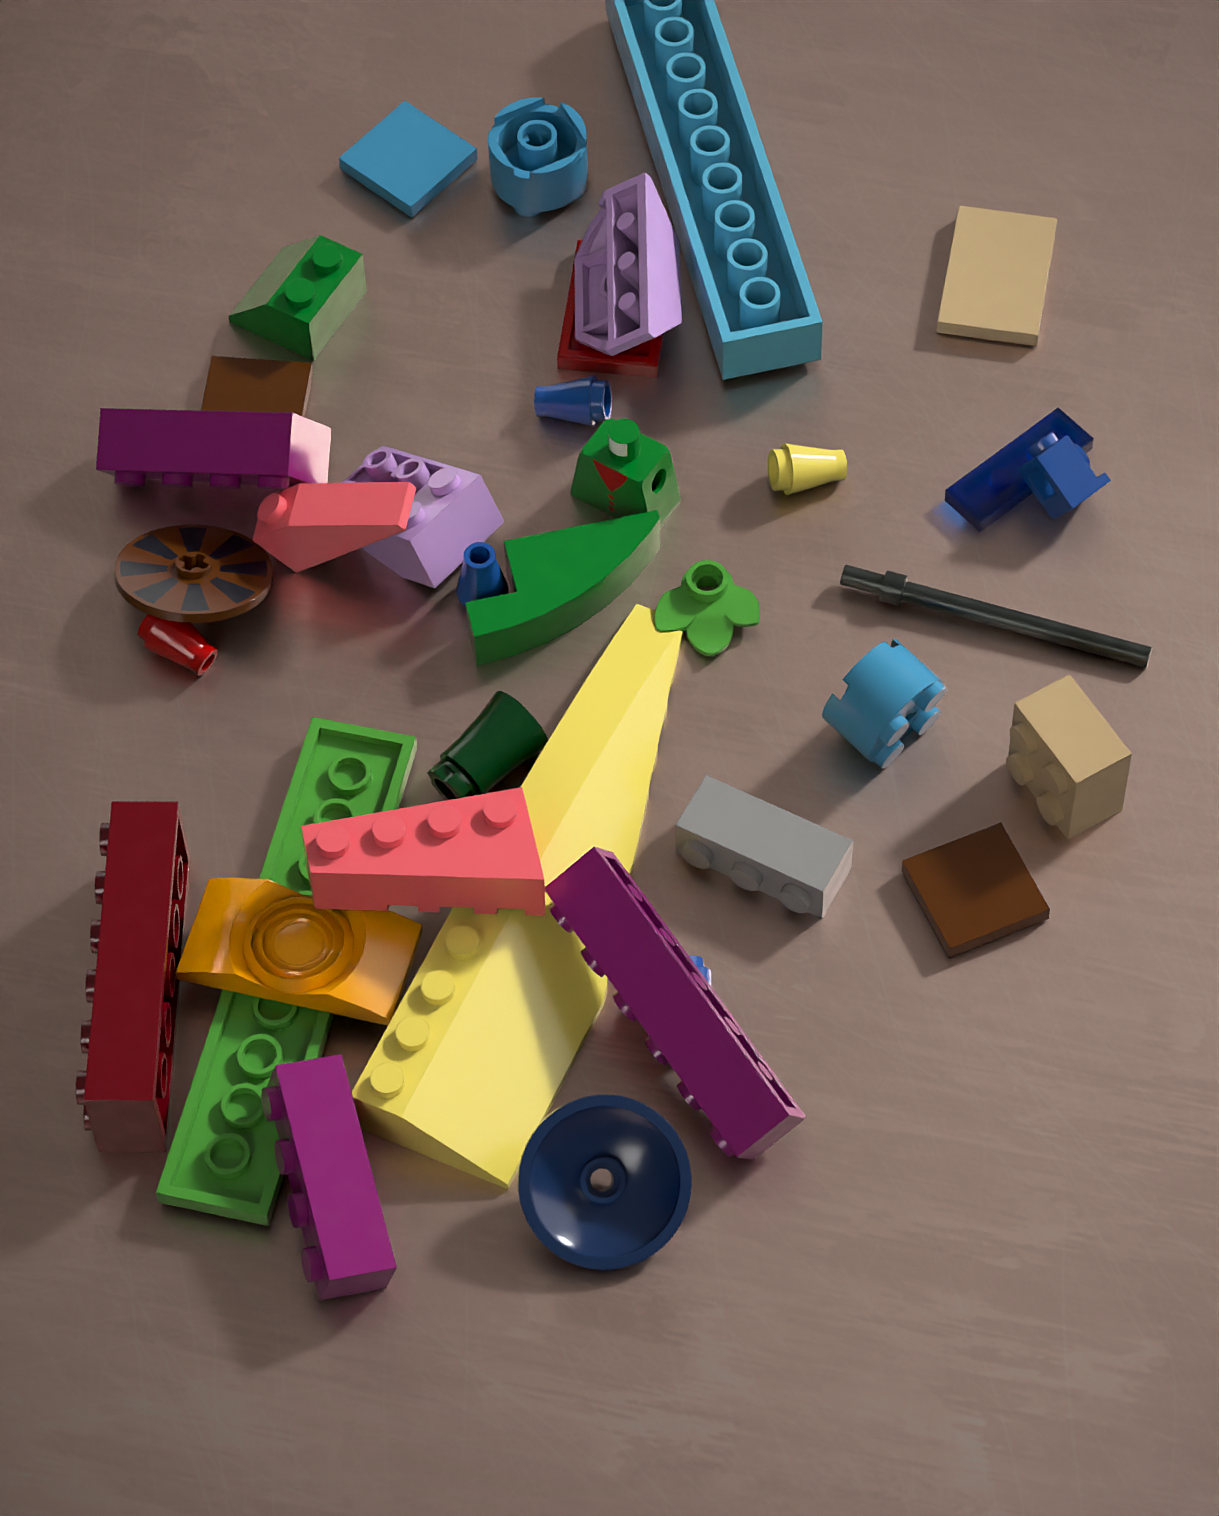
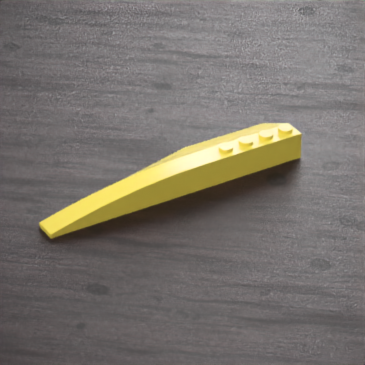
M636 604L568 707L521 785L545 879V887L594 846L613 852L629 875L633 870L649 796V785L658 754L661 729L664 726L668 696L671 684L673 683L684 632L681 630L659 632L655 625L656 611ZM546 892L545 916L525 915V909L498 908L497 914H474V908H452L351 1092L362 1130L495 1185L509 1189L518 1172L525 1145L536 1127L546 1118L604 1006L608 988L607 976H598L583 959L581 950L585 946L574 931L572 933L565 931L552 916L549 907L554 903Z

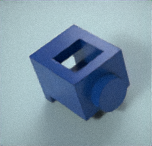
M1053 432L1030 446L1027 451L1032 458L1017 468L1052 520L1074 509L1111 481L1105 472L1099 476L1095 475L1090 468V460L1085 451L1077 444H1074L1068 435L1058 440Z

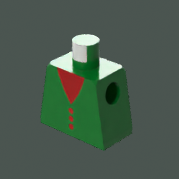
M611 418L604 420L578 455L571 486V496L614 518L658 510L661 529L681 503V495L670 450L665 445L640 433L639 426L631 419L622 418L614 420Z

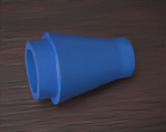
M593 375L550 386H537L534 394L536 416L597 426L599 421L610 419L612 393L608 380H598Z
M476 542L469 545L464 551V562L456 587L459 601L465 606V602L508 594V583L496 560L493 547L484 542Z

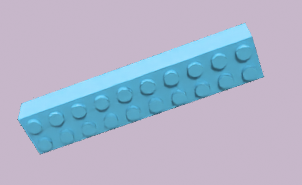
M605 0V10L722 379L725 380L821 360L823 322L715 1Z

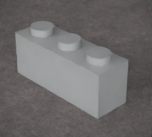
M708 775L704 777L675 825L676 853L680 854L689 864L700 869H713L730 877L735 884L745 890H759L779 899L785 907L794 912H808L821 919L852 868L853 840Z

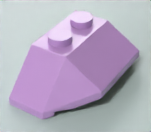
M646 172L603 191L598 203L601 209L589 224L574 259L575 339L585 346L610 356L651 340L682 323L680 242L655 185Z

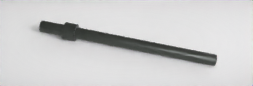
M846 564L840 580V585L879 595V601L900 606L903 601L1146 668L1152 651V647L909 582L908 575L889 570L884 575Z

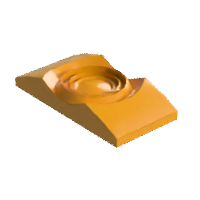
M211 878L208 880L177 967L176 977L182 981L388 1026L400 1004L423 932L422 924L390 910L315 909L312 896L300 894L269 879Z

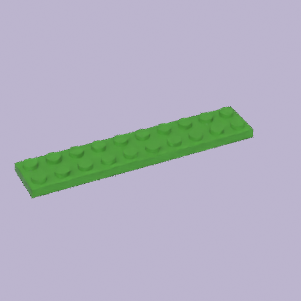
M312 717L259 879H269L300 894L312 896L305 864L301 826L399 809L417 751L416 737ZM222 990L156 1191L159 1203L269 1226L285 1174H280L276 1164L274 1148L275 1141L279 1140L275 1121L268 1122L265 1118L261 1099L262 1088L267 1087L275 1065L322 1057L335 1014Z

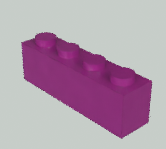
M342 1054L275 1065L267 1087L262 1088V1107L266 1120L268 1122L275 1121L279 1140L275 1141V1159L280 1174H288L292 1189V1193L288 1195L289 1216L293 1227H301L306 1247L302 1248L301 1260L307 1282H315L319 1300L387 1288L397 1266Z

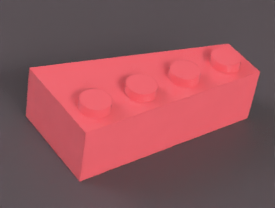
M522 787L301 826L305 864L315 909L388 911L390 905L416 906L418 907V912L440 913V907L474 908V914H497L498 908L525 909V915L545 916V879Z

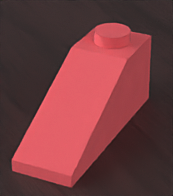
M410 482L299 483L264 498L258 508V521L252 541L298 573L405 531L416 487Z

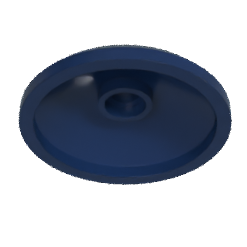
M598 1094L585 1096L555 1109L533 1131L525 1145L519 1163V1201L531 1230L557 1256L575 1265L590 1269L611 1270L624 1268L654 1255L667 1244L680 1227L691 1197L692 1174L690 1162L684 1144L677 1132L654 1109L639 1101L619 1095ZM598 1169H607L611 1174V1183L604 1190H596L591 1185V1176Z

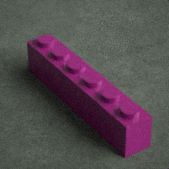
M595 846L592 847L545 887V892L554 903L549 907L554 919L568 933L573 931L576 933L585 946L581 950V955L585 962L598 976H607L617 990L612 996L616 1005L631 1021L637 1019L649 1035L644 1040L647 1048L662 1065H671L681 1079L677 1084L680 1094L696 1111L702 1109L714 1125L709 1132L715 1143L725 1154L730 1157L735 1154L737 1158L755 1160L807 1118L613 852Z

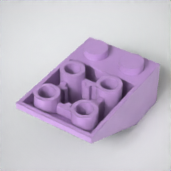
M383 445L368 454L363 460V464L347 479L340 482H410L416 487L406 530L364 546L362 549L401 577L436 588L464 561V551L469 545L476 542H484L505 522L480 474Z

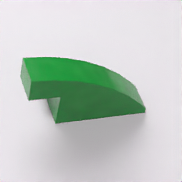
M658 510L505 540L506 573L512 593L465 602L468 634L476 666L509 658L544 645L577 628L606 608L637 579L660 550V517Z

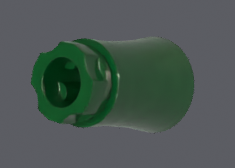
M496 691L479 716L440 755V761L427 774L431 779L432 785L445 800L486 794L519 765L542 751L548 742V738L538 721L520 702L503 691Z

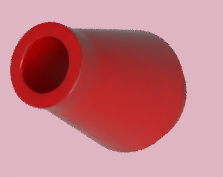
M147 614L137 632V636L145 641V649L192 670L198 676L204 674L211 667L218 655V650L207 642L192 623L169 621Z

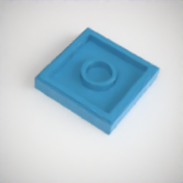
M403 101L339 157V165L342 171L413 218L476 162L478 156L476 147L407 101Z

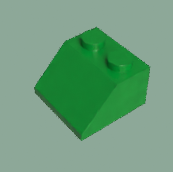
M322 235L282 247L228 316L229 322L314 361L367 293L363 254Z

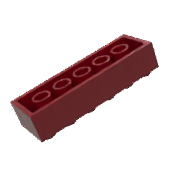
M112 801L110 823H101L99 833L101 856H106L105 871H97L95 876L96 904H102L101 920H92L90 927V947L92 953H97L96 969H88L86 972L87 1003H93L91 1019H83L81 1024V1051L83 1054H88L87 1069L78 1070L76 1102L77 1105H84L85 1131H93L99 1152H167L180 980L176 977V970L183 953L190 853L178 801Z

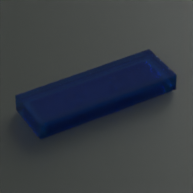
M1058 407L947 488L944 501L975 529L981 532L1033 493L1017 470L1018 467L1032 458L1027 451L1030 446L1053 432L1058 440L1068 435L1071 441L1080 446L1087 454L1093 449L1094 438Z

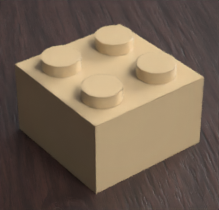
M1068 674L1015 702L1012 727L1010 728L1009 753L1006 758L1007 767L1013 779L1019 785L1026 784L1036 797L1038 809L1045 821L1050 825L1056 824L1069 840L1121 812L1132 753L1072 676Z

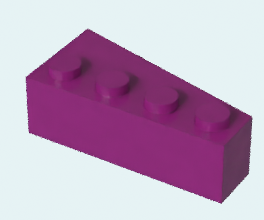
M100 408L96 470L113 475L114 484L124 486H145V479L162 480L161 485L177 488H192L193 482H209L210 487L220 489H240L241 484L257 485V488L282 491L299 483H327L331 428L290 412Z

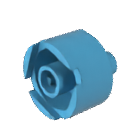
M536 97L515 101L500 110L494 118L495 124L488 133L490 179L497 195L507 204L513 206L519 215L524 217H533L540 212L561 208L574 199L582 197L586 192L588 179L587 131L585 123L578 112L560 102V107L545 104V98Z
M892 639L891 646L885 641L880 643L842 679L848 685L845 694L840 700L833 693L831 694L824 706L822 718L870 762H875L884 769L900 755L904 748V744L901 741L914 730L919 735H922L936 722L941 714V710L936 705L945 695L947 688L944 686V682L897 639Z

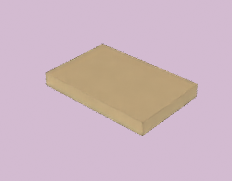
M959 205L939 311L937 333L1037 346L1058 218Z

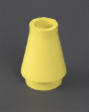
M783 443L780 449H771L768 454L767 469L770 486L774 491L783 490L786 495H790L832 481L845 480L847 476L845 452L842 449L828 450Z

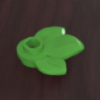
M703 560L693 564L684 574L681 586L661 596L655 612V625L659 632L686 631L687 639L693 648L708 657L716 656L728 647L733 636L734 626L752 627L758 625L760 621V607L755 595L750 590L733 584V579L724 566L712 560ZM709 586L713 587L714 590L704 591L700 590V588Z

